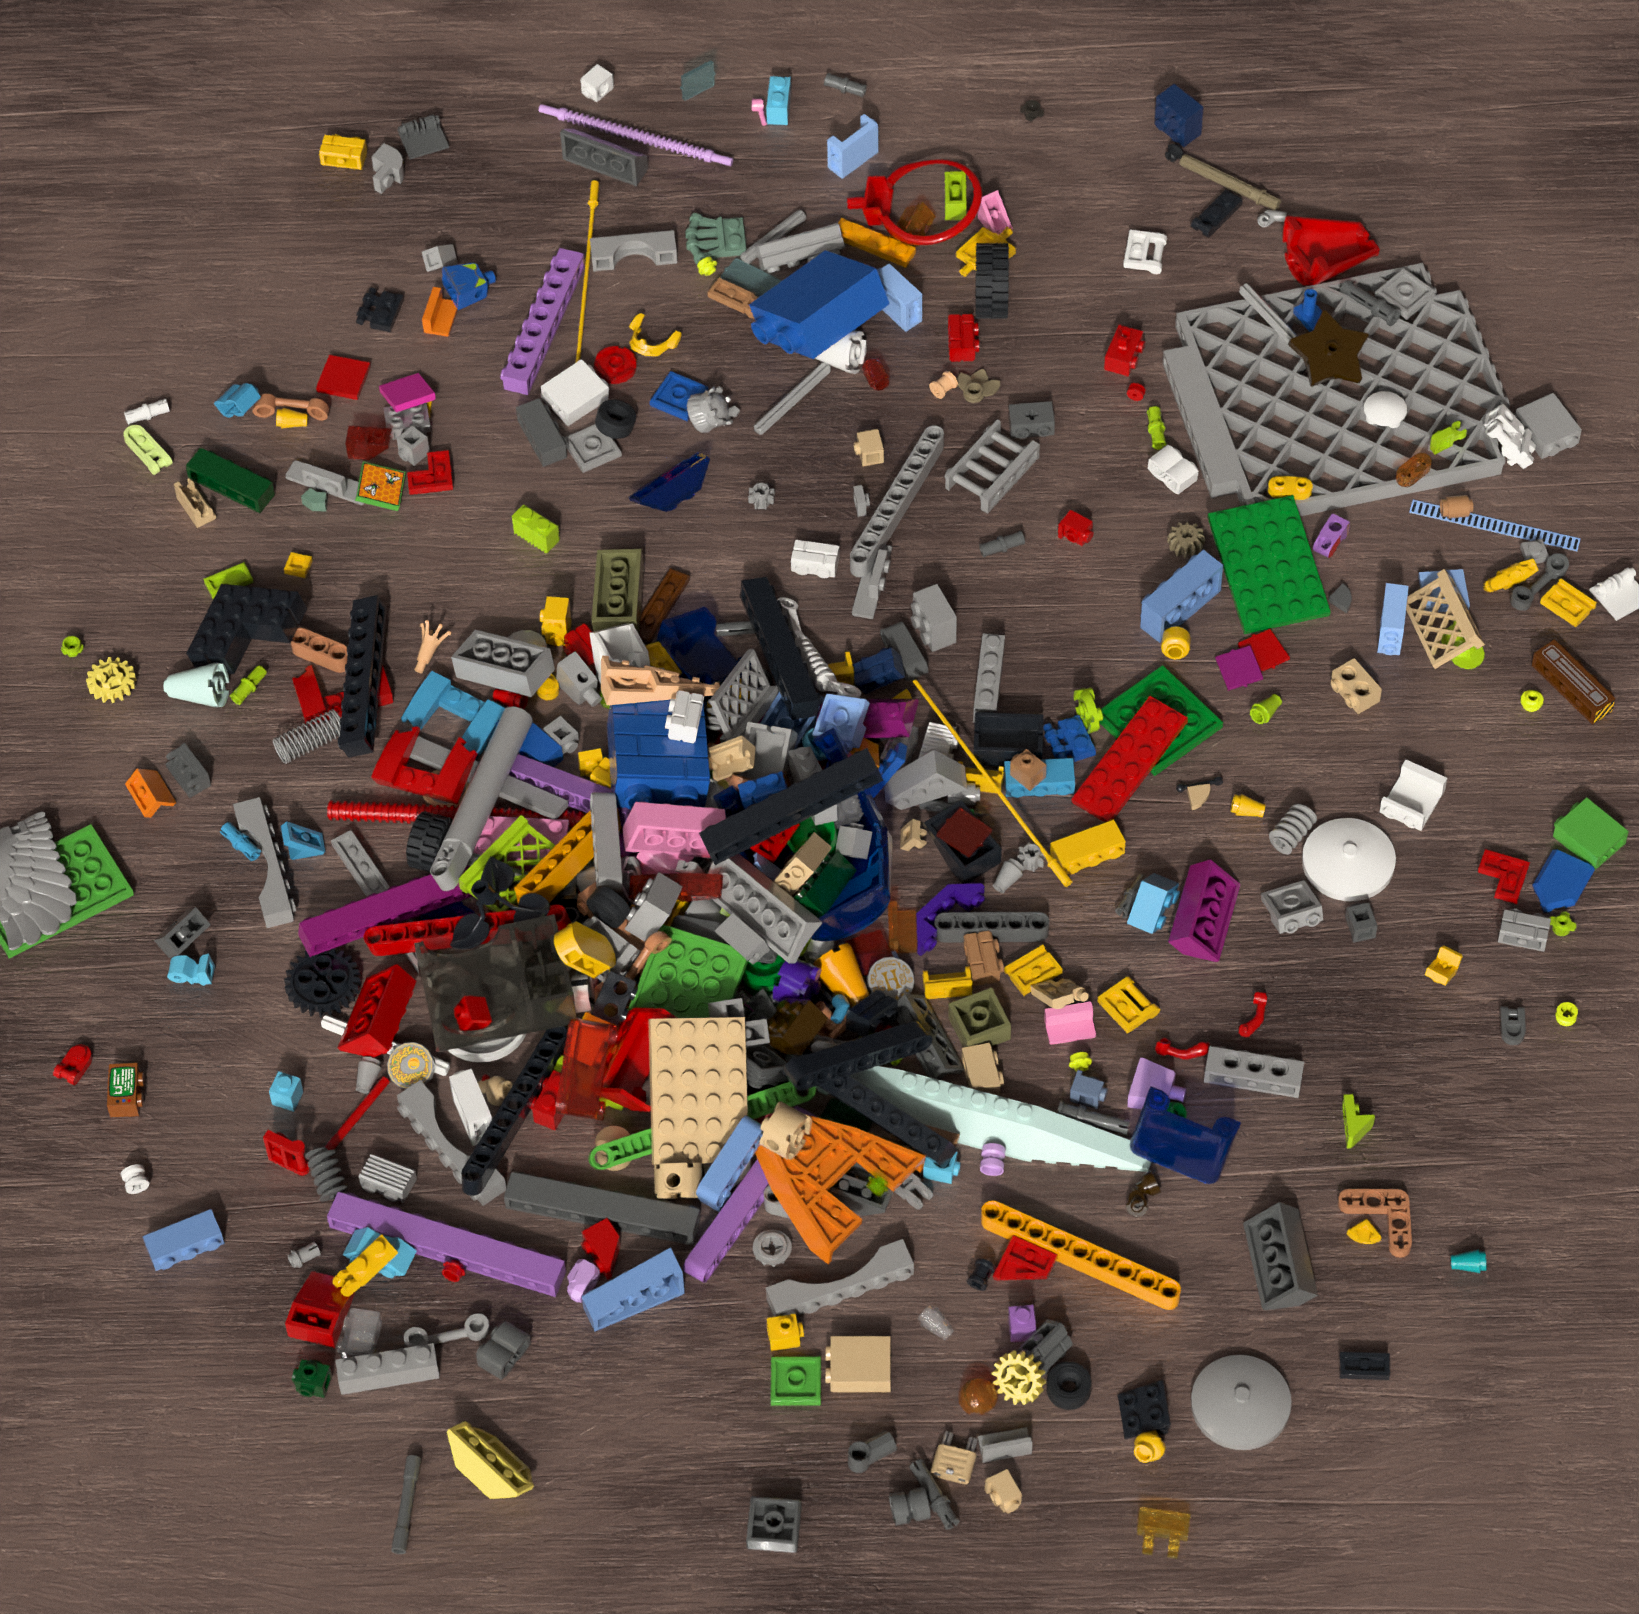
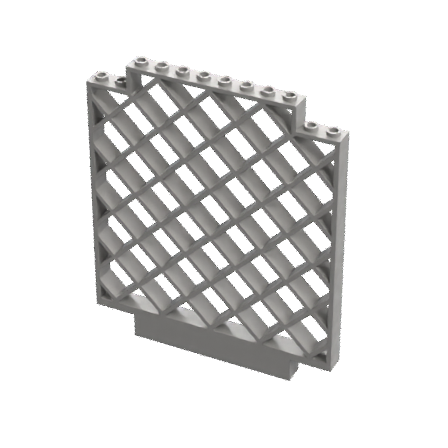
M1423 263L1261 296L1280 317L1285 318L1284 322L1290 328H1292L1294 323L1305 327L1293 314L1294 307L1303 303L1304 292L1307 289H1314L1317 292L1316 302L1321 301L1336 308L1331 316L1337 323H1339L1345 313L1369 323L1364 330V333H1368L1369 337L1357 356L1359 357L1363 353L1385 363L1378 375L1360 368L1362 380L1360 383L1355 384L1368 389L1360 401L1335 391L1343 379L1330 380L1326 386L1318 384L1311 387L1309 378L1302 376L1307 369L1303 359L1273 328L1254 320L1259 313L1246 299L1176 313L1175 327L1183 347L1163 351L1162 364L1211 498L1237 493L1241 506L1271 500L1263 496L1268 489L1271 478L1275 476L1297 477L1282 470L1290 456L1315 467L1308 477L1313 484L1311 496L1305 500H1295L1300 516L1496 476L1502 473V467L1505 465V456L1498 449V439L1490 438L1485 433L1486 427L1484 422L1486 414L1501 404H1504L1509 409L1508 397L1503 395L1502 383L1496 378L1495 366L1489 361L1488 349L1482 344V335L1475 327V318L1469 312L1467 299L1463 298L1461 290L1437 295L1436 288L1431 285L1430 273L1425 270ZM1404 268L1436 291L1435 296L1417 311L1420 314L1413 324L1398 319L1393 326H1388L1385 320L1380 317H1374L1371 310L1346 294L1341 293L1340 288L1346 280H1349L1362 290L1375 293L1376 290ZM1429 317L1453 327L1447 339L1422 329ZM1220 322L1234 330L1225 341L1203 331L1207 324ZM1378 328L1403 338L1395 350L1371 339ZM1462 332H1466L1473 351L1455 344ZM1243 334H1247L1267 344L1259 356L1236 346ZM1411 343L1436 353L1429 365L1405 355ZM1198 346L1216 354L1207 367L1203 363ZM1277 348L1300 358L1293 371L1269 361ZM1445 358L1471 368L1463 380L1438 369ZM1225 359L1249 369L1242 381H1238L1218 371ZM1394 368L1419 378L1412 391L1387 380ZM1479 372H1482L1490 392L1472 385ZM1259 374L1283 384L1275 397L1251 386ZM1428 383L1453 394L1446 406L1421 395ZM1213 387L1231 395L1223 408L1219 406ZM1292 389L1316 399L1309 412L1285 402ZM1380 391L1392 392L1403 398L1407 405V414L1413 409L1436 420L1428 432L1403 420L1397 428L1371 424L1384 430L1376 443L1352 432L1359 420L1368 423L1364 413V403L1369 396ZM1462 398L1488 409L1480 422L1455 411ZM1240 400L1265 410L1257 423L1233 412ZM1326 404L1350 415L1343 427L1318 417ZM1274 415L1298 425L1291 438L1266 428ZM1460 421L1461 425L1457 430L1467 429V434L1470 437L1462 448L1453 444L1452 447L1437 453V455L1452 461L1448 469L1436 471L1419 463L1427 450L1432 452L1430 450L1431 437L1435 432L1441 430L1445 424L1451 427L1454 422ZM1228 428L1247 436L1238 449L1234 447ZM1308 430L1332 441L1324 454L1300 443ZM1393 435L1418 446L1411 458L1386 448ZM1478 440L1484 442L1491 460L1471 452ZM1256 441L1280 451L1272 465L1248 454ZM1341 446L1366 456L1359 469L1334 459ZM1377 461L1401 473L1396 480L1384 482L1369 475L1368 472ZM1243 469L1262 478L1253 492L1250 490ZM1324 472L1349 483L1345 490L1333 493L1315 485Z

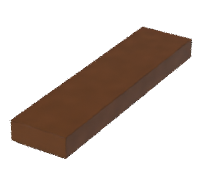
M671 568L665 575L641 614L639 636L644 644L648 645L653 641L689 583V575Z

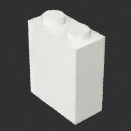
M581 359L541 386V398L567 426H570L609 399V385L604 379H600L596 375L591 365H587Z

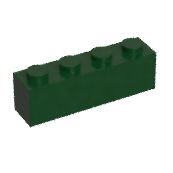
M200 447L185 465L188 478H191L192 481L258 513H261L275 496L273 483L267 477L254 474L250 469L242 468L229 459L221 458L213 451H207Z
M838 850L831 856L827 854L811 877L804 882L803 888L797 892L794 898L818 919H822L857 869Z

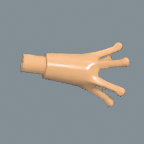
M425 620L426 630L424 623L420 624L422 643L417 657L418 662L414 669L416 672L423 673L426 664H429L438 645L448 635H451V631H448L437 639L438 633L443 626L442 624H439L434 634L432 630H429L428 620Z

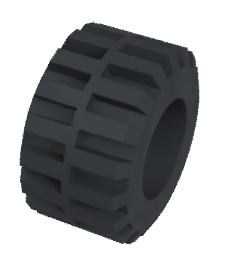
M422 811L412 825L407 842L406 857L409 867L430 872L453 821L452 818Z

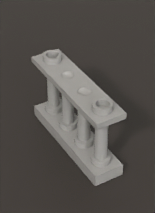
M997 419L992 426L989 425L985 429L981 438L957 464L947 470L945 474V489L950 490L958 483L980 496L981 510L988 514L1039 458L1040 444L1032 440L1028 446L1022 447L1001 434V421ZM994 441H997L1019 454V456L1015 460L1010 461L989 449ZM981 455H984L1006 468V470L1002 474L997 475L976 463ZM968 469H971L993 482V484L989 488L983 489L963 477Z

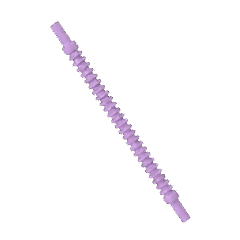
M543 104L539 106V112L556 116L561 121L567 120L568 123L572 121L573 124L578 123L579 126L583 124L584 127L589 126L590 129L594 127L595 130L600 129V132L605 130V133L608 134L610 132L611 135L616 133L617 137L621 135L622 138H625L627 136L628 140L632 138L633 141L638 140L639 143L643 141L644 144L649 143L650 146L654 144L656 148L660 146V149L665 147L667 151L671 149V152L676 150L677 154L682 152V155L687 154L688 157L693 155V158L698 157L699 160L703 158L705 162L711 163L714 161L728 166L733 164V158L716 154L710 149L705 151L703 147L699 149V146L694 148L692 144L688 146V143L683 145L682 141L677 143V140L672 141L671 138L666 140V137L661 138L660 135L655 137L654 133L650 135L649 132H646L645 134L643 130L639 132L638 129L633 130L632 127L628 129L627 126L622 127V124L617 126V123L612 124L611 121L606 123L604 119L602 121L600 118L595 120L594 116L590 118L589 115L584 116L583 113L579 115L578 112L573 113L572 110L568 112L566 108L561 107L557 109Z

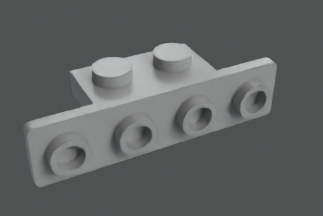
M296 460L285 475L286 479L359 505H364L362 502L355 501L358 482Z
M886 545L883 550L879 549L872 569L866 576L861 577L852 609L853 616L868 619L874 618L880 593L885 589V575L890 571L892 546Z

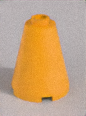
M846 943L839 945L841 949L834 952L831 949L817 959L813 965L821 968L819 980L835 995L841 994L846 996L850 1008H852L869 996V992L853 948L850 944Z

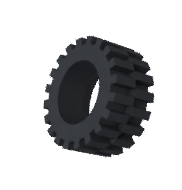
M976 243V319H1008L1009 244Z

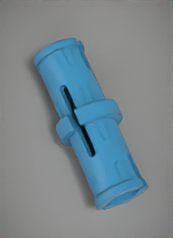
M227 822L221 827L220 833L232 843V847L235 850L241 851L250 861H255L260 856L261 850L249 840L245 833H241L231 822Z

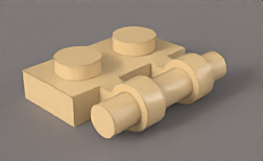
M1063 978L1058 982L1048 980L1031 985V994L1053 1009L1064 1008L1067 1004L1073 1003L1074 999L1083 1002L1088 999L1086 990L1076 985L1070 979Z

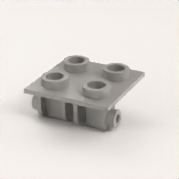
M427 403L400 412H395L391 406L383 408L388 438L397 439L403 434V430L406 431L411 426L424 435L431 432Z

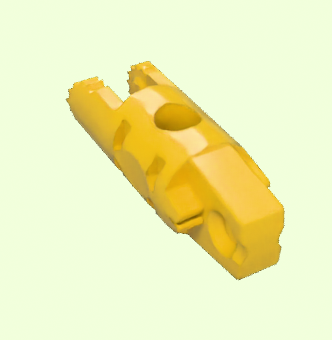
M1534 559L1514 563L1498 571L1496 576L1485 581L1484 590L1491 593L1502 588L1505 590L1536 573L1538 567Z

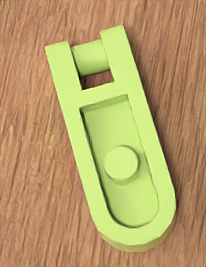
M131 425L125 429L124 440L126 444L145 463L153 475L160 472L162 467H168L173 464L170 456L143 427ZM157 456L160 458V459L157 460V461H154V460H153V459L156 458Z

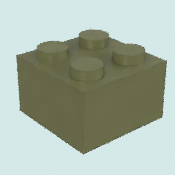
M992 988L948 1004V1018L963 1048L990 1043L992 1047L1011 1040V1024Z

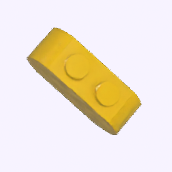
M578 922L570 923L564 929L555 933L554 945L556 951L566 965L592 978L599 976L616 965L614 950L604 935Z

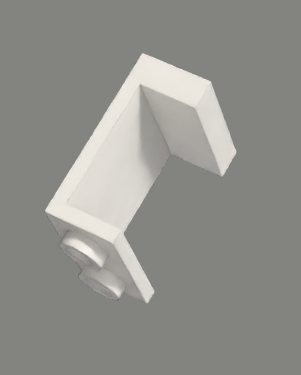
M1405 760L1401 767L1400 777L1389 796L1382 798L1380 813L1390 819H1396L1410 828L1422 831L1445 792L1447 778Z

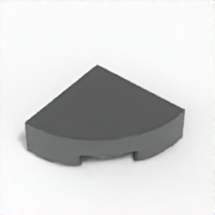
M1342 584L1329 597V602L1345 613L1349 611L1352 599L1348 587Z

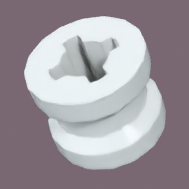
M131 1165L121 1172L122 1180L126 1182L125 1189L129 1194L140 1193L149 1187V1181L144 1176L145 1170L142 1165Z

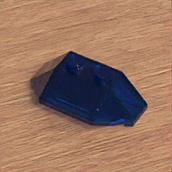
M699 452L695 453L692 457L683 460L636 490L629 496V500L665 512L674 510L679 503L691 499L696 492L701 490L710 461L709 456Z

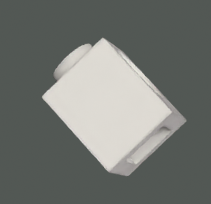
M598 64L581 78L582 93L587 98H591L596 102L614 88L613 75Z

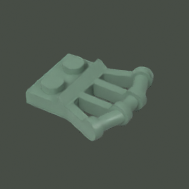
M698 213L691 214L689 227L685 230V237L688 239L686 247L694 256L696 264L706 257H711L714 260L719 257L741 256L746 251L743 217L729 219L719 217L717 220L702 217ZM698 226H702V227H707V228H711V229H701V230H697V227H698ZM717 238V240H706V241H698V240H696V239ZM701 250H712L707 253L701 252Z

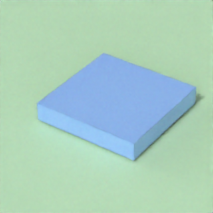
M1463 569L1446 570L1454 579L1469 610L1470 603ZM1440 571L1419 572L1420 589L1439 578L1437 573ZM1440 587L1432 590L1430 597L1438 598L1441 590ZM1428 601L1424 611L1432 612L1436 602ZM1441 603L1438 612H1446L1449 605Z

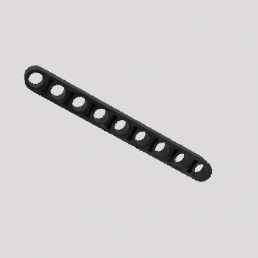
M553 1024L547 1028L464 1165L461 1179L462 1190L465 1194L476 1196L483 1191L531 1111L533 1099L536 1096L539 1097L545 1078L551 1076L557 1060L564 1056L567 1051L568 1033L565 1026Z

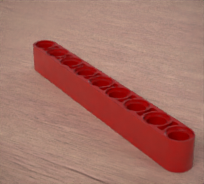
M551 905L547 916L539 924L529 929H522L514 923L515 910L485 913L486 918L484 922L488 923L492 928H490L487 938L481 944L554 936L555 933L570 924L571 920L565 908L561 905ZM464 916L374 926L365 931L363 939L370 952L375 956L453 948L450 946V943L453 939L455 927Z

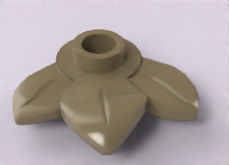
M980 369L971 376L960 373L957 378L958 387L963 390V397L971 403L980 402L984 397L994 395L1000 388V381H989L984 369Z

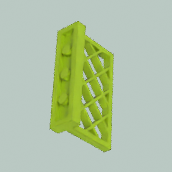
M520 815L458 878L459 887L464 893H470L474 896L471 891L472 886L481 879L490 856L499 861L504 859L505 862L503 863L509 866H521L522 875L514 877V881H521L526 876L524 875V865H537L542 860L540 859V850H552L556 845L528 824V820ZM530 833L536 838V845H523L522 840ZM537 850V859L524 860L523 851ZM513 851H520L521 860L507 861V855ZM508 888L506 891L500 892L499 895L501 897L507 896V901L513 905L517 902L515 891H509ZM494 904L485 905L493 912L508 911L510 909L507 905H504L501 909Z

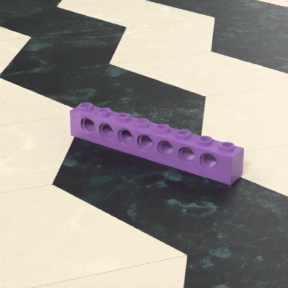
M559 248L557 255L552 257L550 271L545 273L544 284L537 291V300L531 304L529 318L524 320L522 333L517 336L515 341V349L509 353L507 367L502 369L501 380H503L505 390L529 395L585 268L583 253Z

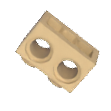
M1355 658L1332 671L1331 686L1336 693H1340L1345 699L1347 706L1353 708L1357 714L1380 702L1381 687Z

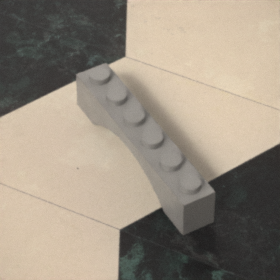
M260 797L235 803L233 807L240 832L245 833L249 840L261 850L268 863L267 879L264 889L259 896L266 927L270 928L293 922L292 912H296L293 898L288 899L287 893H291L288 879L283 880L282 875L286 874L283 861H278L276 857L280 855L277 842L272 843L271 837H275L272 823L267 824L266 819L270 818L267 805L262 806Z
M419 1080L397 1095L399 1104L397 1109L402 1117L410 1119L414 1131L418 1135L421 1133L426 1138L425 1142L430 1150L438 1152L442 1164L446 1168L449 1166L454 1171L453 1175L457 1182L462 1184L461 1172L470 1156L462 1153L446 1140L436 1122L434 1095ZM495 1169L483 1191L476 1196L470 1197L474 1201L478 1200L482 1206L486 1205L506 1191L504 1177Z
M901 1239L881 1246L875 1256L863 1268L842 1280L822 1284H809L788 1279L766 1287V1299L774 1317L796 1314V1316L804 1313L811 1314L821 1307L837 1305L846 1298L859 1297L866 1291L874 1288H884L888 1283L897 1280L904 1281L911 1275H914V1263L904 1240Z

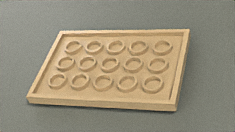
M745 1017L648 1019L652 1165L664 1163H713L741 1119L746 1115L748 1116Z

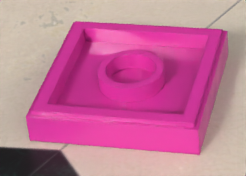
M419 373L379 386L380 393L395 412H400L436 399L435 392Z

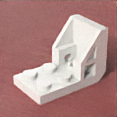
M632 623L590 632L596 676L600 683L602 655L609 656L610 661L622 663L623 660L629 661V665L644 668L645 665L650 666L648 650Z

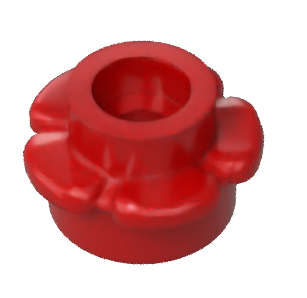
M457 1260L444 1262L442 1275L446 1279L458 1282L462 1276H465L462 1263Z

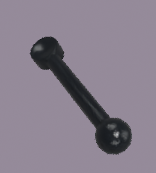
M1216 777L1210 781L1188 785L1178 784L1176 790L1182 793L1190 786L1204 784L1219 786L1223 784L1222 777Z

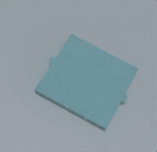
M711 60L681 75L682 86L680 89L682 90V99L684 101L715 86L714 75L716 73L714 72V65Z

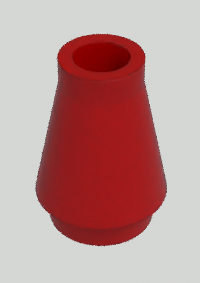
M497 688L493 693V701L506 707H518L524 710L528 702V696Z

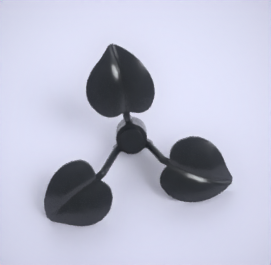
M490 856L481 879L476 881L471 889L472 894L478 899L476 905L479 907L481 916L477 914L464 916L455 927L450 946L455 949L465 950L474 948L484 942L490 932V925L484 922L486 916L483 905H492L497 899L516 911L513 920L522 929H529L539 924L549 913L550 904L546 898L536 893L523 895L519 900L518 906L499 895L500 891H506L512 885L515 873L508 864Z

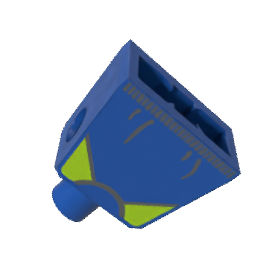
M476 263L442 268V283L457 310L487 297L488 285L496 282L492 270L482 273Z

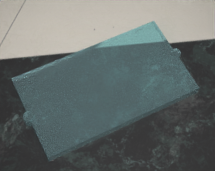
M737 258L728 268L724 269V273L719 277L754 293L757 297L762 296L781 282V280Z

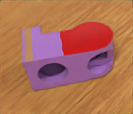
M1332 513L1314 543L1313 551L1327 558L1332 557L1341 541L1348 536L1350 522Z

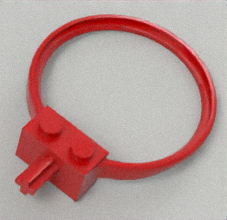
M945 159L924 160L904 165L892 172L887 178L885 176H868L865 197L847 198V208L862 209L868 226L883 225L890 235L901 242L911 245H932L953 238L970 225L981 206L982 188L977 176L961 163ZM933 164L951 165L962 170L973 185L974 198L968 213L955 226L939 234L916 236L901 230L890 220L894 194L892 187L904 175L917 168Z

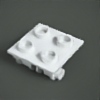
M1625 568L1623 571L1610 576L1607 580L1599 582L1596 586L1589 589L1616 621L1639 609V584L1634 580L1636 572L1633 568Z

